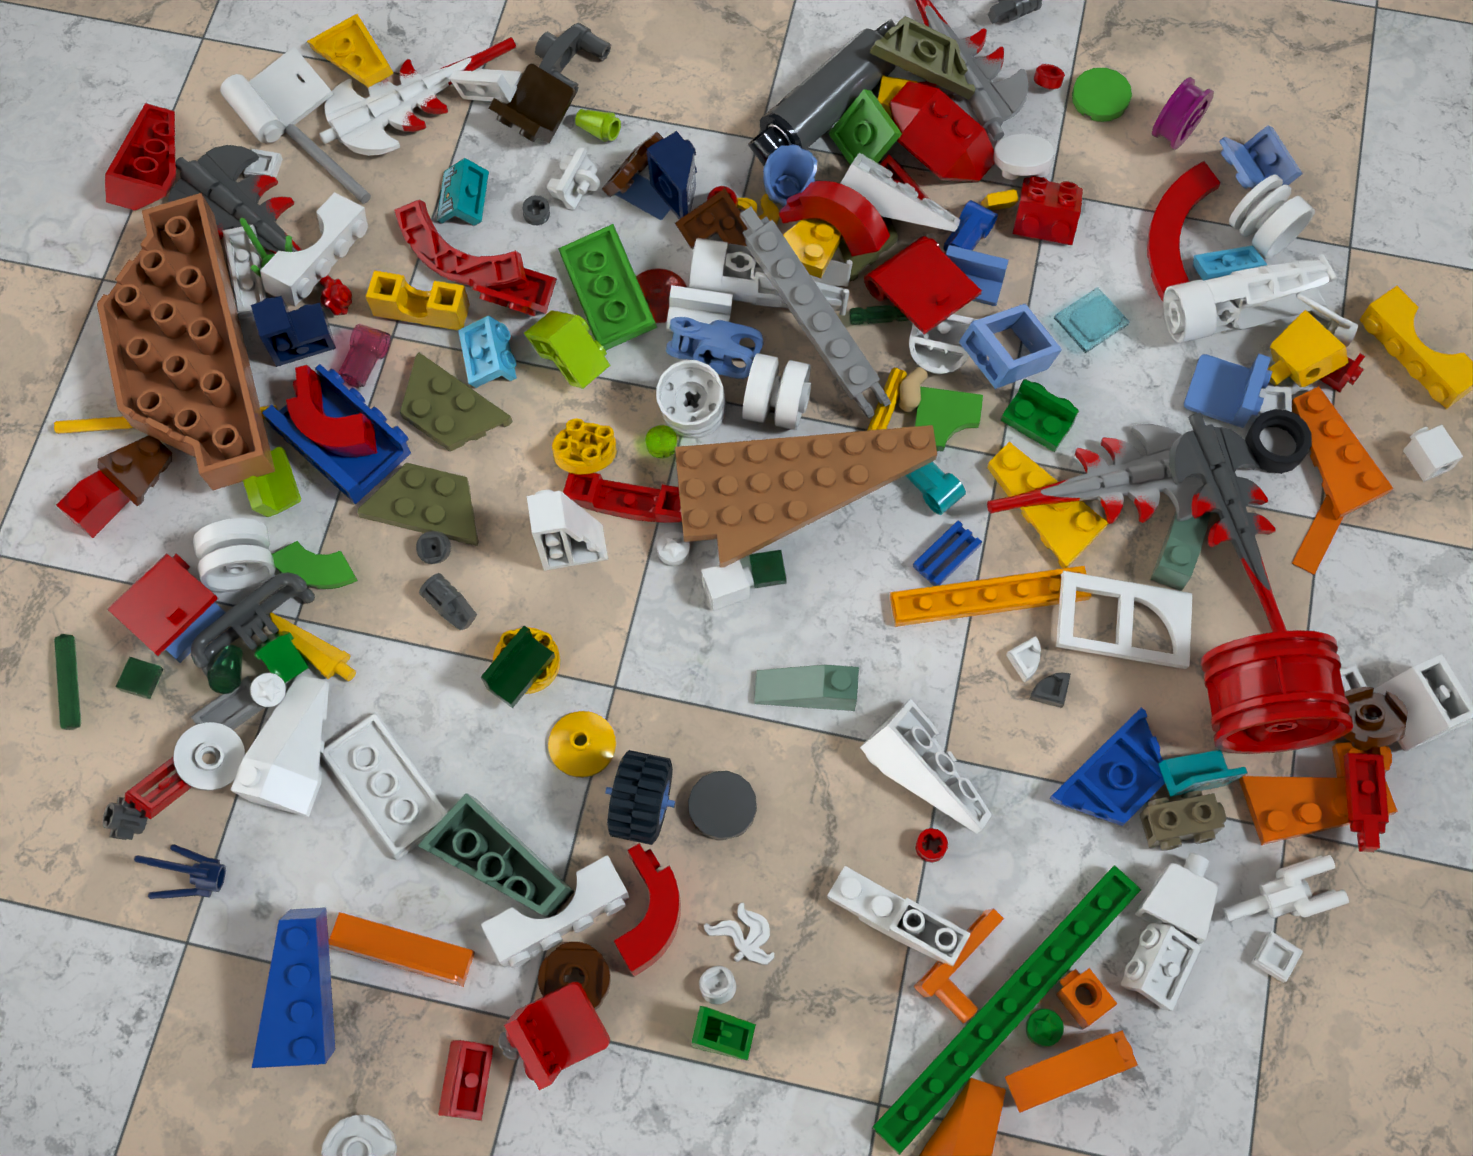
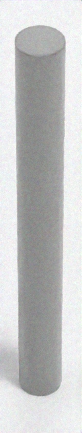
M289 124L286 127L285 132L360 202L364 204L370 200L371 195L294 124Z

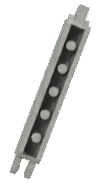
M751 206L740 213V218L747 227V230L742 234L746 238L745 244L847 396L851 400L855 399L868 418L875 415L872 406L862 394L868 388L872 389L877 400L884 407L891 404L887 394L878 383L880 378L773 219L769 221L765 217L760 220Z

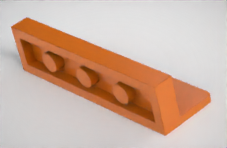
M341 912L338 914L330 939H328L330 949L464 987L475 954L471 949Z

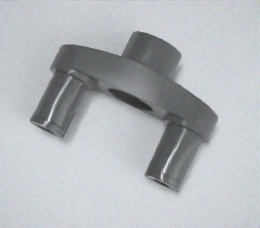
M576 23L559 37L548 31L545 32L536 44L535 55L543 59L539 68L574 88L577 94L579 84L561 74V71L578 50L581 49L592 53L602 61L605 60L610 53L611 44L591 33V29L581 23Z

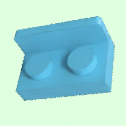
M1254 246L1194 255L1193 267L1203 281L1231 275L1235 271L1267 265Z
M488 315L458 330L468 383L471 386L477 388L500 376L510 381L517 378L515 372L516 360L511 352L509 343L511 335L505 324Z

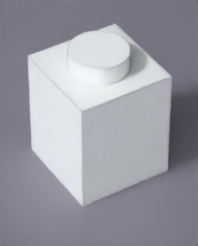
M1443 425L1431 430L1428 427H1424L1410 436L1411 441L1403 450L1423 482L1452 470L1463 458V455Z
M740 560L726 567L720 568L719 564L701 570L702 583L713 611L750 598V586L754 585V581L748 566L742 568Z

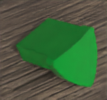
M287 631L268 635V639L265 642H261L254 653L255 657L258 660L262 659L269 671L278 675L284 683L309 669L307 663L291 641L294 637Z

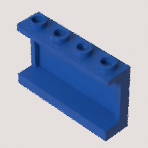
M319 364L315 367V370L320 376L323 409L326 416L340 418L359 413L364 414L374 423L376 454L361 457H343L323 450L296 427L289 414L287 404L279 411L273 405H270L262 414L277 434L356 505L411 454L406 443L409 439L398 426L391 428L386 423V417L378 408L374 406L370 409L364 404L366 402L364 397L355 388L352 387L350 390L343 385L344 380L334 369L331 368L327 371Z

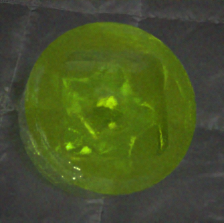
M658 425L651 428L646 434V448L653 457L662 459L670 457L675 453V447L678 446L677 435L672 428Z

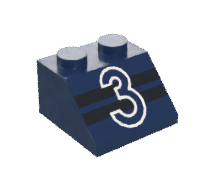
M675 131L647 148L650 185L669 206L676 217L681 219L690 213L696 190L695 174L697 173L694 159L696 151L688 139L684 140Z

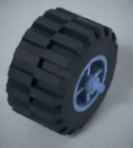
M628 750L622 757L613 788L607 787L605 794L611 795L607 818L608 831L611 837L653 845L663 825L667 807L674 808L675 801L669 800L673 774L670 758Z

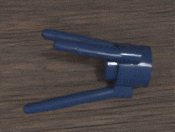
M175 844L170 847L172 851L200 864L195 863L193 866L139 855L134 857V861L137 863L190 874V884L196 887L150 892L148 894L149 899L189 896L210 898L212 891L219 892L225 880L226 866L220 864L219 859L205 857Z

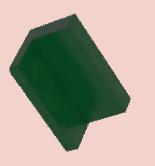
M524 625L482 674L481 679L488 691L511 708H514L552 662L555 654L533 638L530 629Z

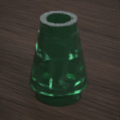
M234 645L224 647L208 671L207 679L213 691L220 694H229L240 686L243 652L239 647Z

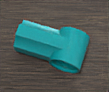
M934 462L905 475L922 492L927 506L938 515H942L966 495L965 488L959 479L951 473L945 474Z

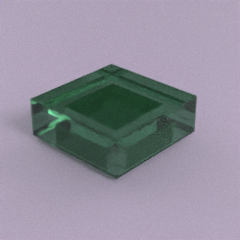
M781 550L749 555L754 589L787 584Z
M129 657L116 688L150 700L164 669L159 665Z

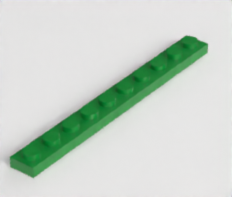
M1114 865L874 1124L872 1129L900 1155L1134 899L1141 889Z

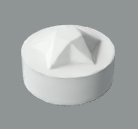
M668 532L658 541L657 550L659 558L667 565H680L690 555L689 542H684L682 533Z
M273 673L258 675L250 685L252 699L264 707H272L279 704L286 693L284 681Z
M711 967L700 977L699 988L702 996L711 1004L726 1003L736 992V981L732 972L726 967Z

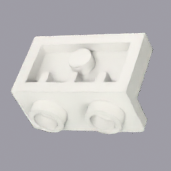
M1150 923L1142 932L1136 952L1125 968V975L1121 981V986L1126 990L1138 991L1163 1010L1173 1011L1202 947L1171 925Z

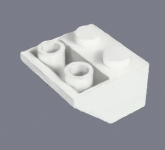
M1442 654L1408 669L1376 687L1373 691L1383 695L1388 691L1396 695L1406 706L1408 714L1405 735L1401 740H1398L1404 753L1456 730L1473 719V703Z

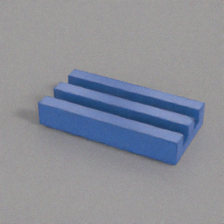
M959 520L913 563V568L933 586H940L982 544L978 537L975 539L972 536V532L969 529L965 530L962 527L963 524ZM956 534L960 536L927 568L924 567ZM965 541L970 544L939 575L935 577L932 574Z

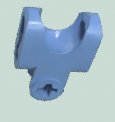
M675 317L670 320L669 328L673 331L672 341H669L666 345V352L678 359L697 360L708 364L719 375L745 379L749 376L756 353H760L764 342L762 333L752 327L723 320H715L707 324L688 317ZM742 338H750L754 341L755 346L749 348L739 345V342ZM732 358L742 359L746 366L743 368L736 367L732 362Z

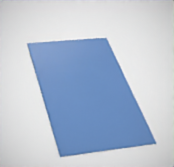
M636 173L632 177L634 183L623 194L619 191L615 195L662 221L670 211L669 206L650 185V180Z

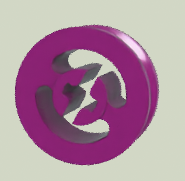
M1192 77L1185 79L1174 91L1160 112L1153 126L1152 136L1155 138L1163 136L1171 142V148L1174 150L1178 149L1188 139L1203 118L1213 99L1214 91L1211 89L1203 91L1195 86V79Z

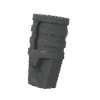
M998 0L999 3L992 6L987 15L992 24L1008 19L1010 22L1039 10L1042 6V0Z
M441 573L431 576L419 590V594L444 619L460 631L469 628L477 616L464 596Z

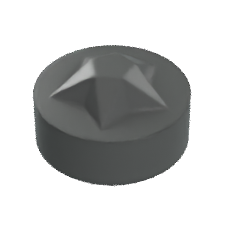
M429 531L419 537L416 551L419 558L425 563L437 564L449 557L451 543L442 532Z

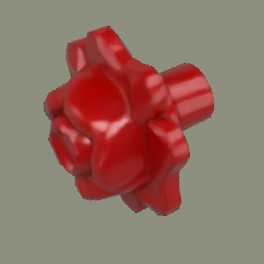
M335 279L334 281L327 280L326 287L322 290L320 301L322 305L332 311L334 316L345 315L348 313V307L352 304V292L346 285L342 284L340 279Z

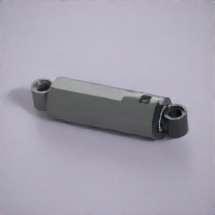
M892 19L882 24L876 30L866 28L856 34L760 119L761 133L748 143V146L763 166H765L768 156L782 145L789 146L794 144L807 150L842 117L863 89H874L881 82L882 76H888L895 70L896 65L870 53L874 43L878 39L883 38L889 29L896 26Z

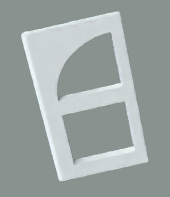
M1063 571L1061 574L1056 647L1187 669L1190 665L1192 593ZM1076 591L1118 598L1115 644L1073 637ZM1134 601L1149 607L1163 621L1171 637L1173 654L1131 647Z

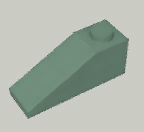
M1175 511L1150 580L1179 591L1184 589L1193 574L1211 512H1205L1196 519L1192 517L1185 521H1177V513Z
M824 664L757 670L754 704L855 711L859 667Z

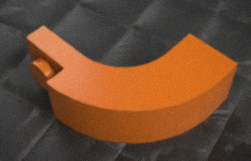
M1122 1030L1005 1076L1018 1111L1021 1113L1136 1067L1138 1064L1133 1055L1132 1047Z

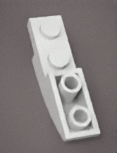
M844 866L827 895L830 901L855 914L865 924L910 948L950 966H954L971 933L911 899L901 898L847 866Z

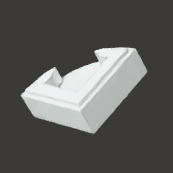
M1036 636L1008 651L1006 655L1024 683L1034 675L1040 663L1041 647Z

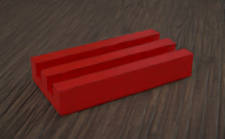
M172 757L125 792L124 801L128 804L135 803V809L139 812L142 810L146 811L145 816L151 820L192 788V786L185 783L177 772L170 778H165L175 770ZM165 778L162 782L158 784V787H156L153 791H151L145 797L141 796L154 785H156L159 781Z

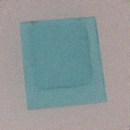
M1099 287L1054 316V319L1085 354L1130 323Z

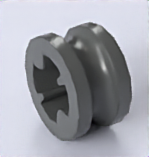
M534 195L524 201L522 208L523 216L528 224L538 226L547 222L550 217V206L544 197ZM533 207H540L539 215H533Z

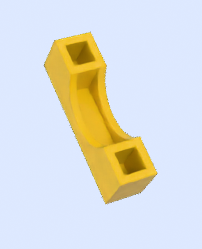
M1395 286L1369 304L1359 321L1370 334L1374 335L1385 346L1387 352L1407 369L1409 375L1417 379L1428 390L1430 396L1435 401L1439 402L1445 409H1448L1473 391V361L1464 352L1443 354L1427 347L1419 339L1414 328V317L1419 307L1398 286Z

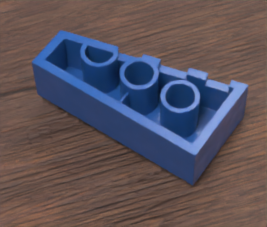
M326 907L290 909L279 919L252 1068L326 1064L336 1050Z

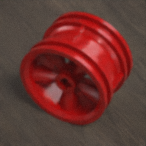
M1278 631L1236 639L1208 651L1201 658V666L1205 673L1204 684L1208 691L1212 715L1211 726L1212 730L1216 732L1214 735L1215 747L1225 752L1238 754L1277 753L1313 747L1348 734L1353 729L1352 717L1348 715L1350 706L1348 699L1345 698L1340 673L1341 661L1337 654L1338 645L1336 639L1329 634L1317 631Z

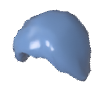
M794 144L789 146L782 145L771 153L763 168L764 188L770 200L784 207L789 197L802 193L811 182L815 181L817 159L809 150H804L799 145Z

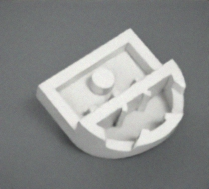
M952 314L926 334H923L913 324L909 337V349L913 360L919 367L933 374H948L958 370L966 363L969 354L959 341L972 321L978 319Z

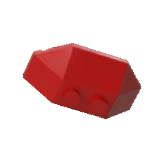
M908 81L890 101L889 108L892 120L902 133L897 142L941 180L979 182L995 164L993 159L994 149L985 129L939 88Z

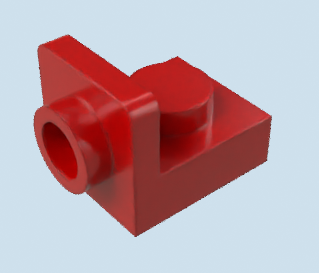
M1359 353L1355 361L1348 357V363L1345 366L1319 380L1341 392L1347 382L1354 385L1364 370L1359 365L1365 356Z

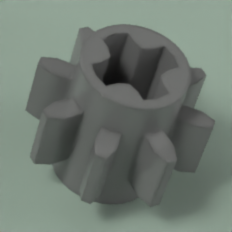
M118 797L117 803L111 802L107 805L103 815V827L111 829L110 838L132 840L134 834H141L144 831L148 817L145 816L146 811L142 810L139 812L135 809V803L128 804L124 801L125 797Z

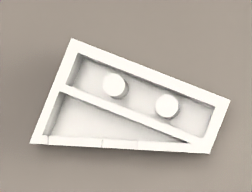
M541 490L536 492L535 495L527 496L532 535L544 571L608 560L603 525L563 492Z

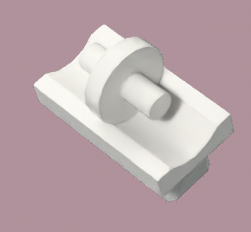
M580 147L577 148L574 155L563 156L560 161V170L563 176L561 178H551L547 185L551 196L562 200L566 208L575 210L582 195L587 190L596 191L600 185V180L595 175L597 167L588 159L587 150Z

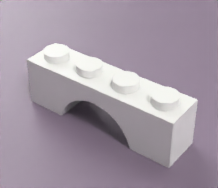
M334 192L316 211L320 232L322 233L319 241L302 251H278L260 270L264 290L275 297L282 296L285 302L296 306L303 298L309 296L319 280L326 277L331 267L348 253L349 248L354 242L365 235L368 228L365 207Z
M608 855L576 872L577 887L575 895L570 904L559 914L550 918L534 919L521 914L511 907L481 924L500 964L504 968L509 965L511 968H515L531 959L530 953L541 947L544 951L551 949L563 941L561 936L572 930L575 933H579L592 926L595 917L606 913L607 916L612 915L626 906L624 901L630 899Z

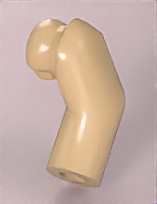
M921 367L915 368L899 386L901 398L899 406L905 412L914 411L921 401L920 385L928 377L926 370Z

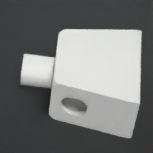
M1190 853L1184 867L1175 863L1168 865L1145 896L1134 915L1150 923L1171 925L1198 945L1204 942L1208 935L1218 892V885L1204 878L1210 862L1203 856Z

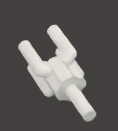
M1320 855L1278 869L1276 879L1259 885L1261 896L1225 907L1223 912L1228 922L1266 909L1273 919L1289 913L1296 917H1309L1348 904L1349 898L1344 889L1337 892L1333 889L1312 896L1305 878L1335 869V863L1331 855L1324 857Z

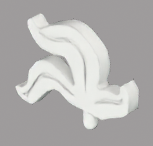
M744 903L738 905L737 913L738 918L746 926L750 927L746 940L743 938L739 924L735 921H721L715 926L705 923L704 929L709 936H729L733 938L735 947L739 950L734 956V961L739 962L745 956L751 962L768 965L774 959V952L767 955L759 948L770 937V928L767 920L758 913L745 910Z

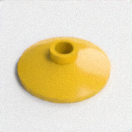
M577 711L561 718L553 727L548 740L549 754L555 766L563 773L579 778L590 777L604 770L611 762L616 749V738L611 725L602 716L589 711ZM578 736H585L587 742L582 746H578L575 744V739Z

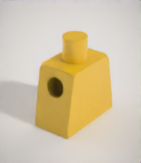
M1304 310L1271 343L1270 350L1275 364L1267 370L1272 371L1269 382L1274 386L1290 377L1299 387H1306L1348 363L1346 346L1308 311Z

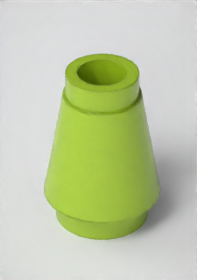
M580 109L576 114L575 124L603 142L614 141L618 137L621 121L614 113Z

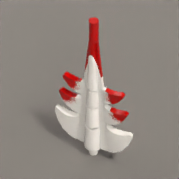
M510 37L482 52L423 76L418 74L413 68L411 60L407 59L400 69L401 84L398 86L393 85L385 78L368 88L370 94L368 98L358 95L353 90L352 79H347L332 90L334 95L326 100L325 115L331 128L319 133L324 144L338 139L340 143H343L353 152L367 156L381 155L400 148V144L385 132L384 127L387 124L402 131L414 132L426 129L425 121L413 114V108L418 106L421 110L430 114L448 113L447 105L442 103L435 94L452 84L450 77L453 71H474L485 63L515 49L516 44L513 38Z

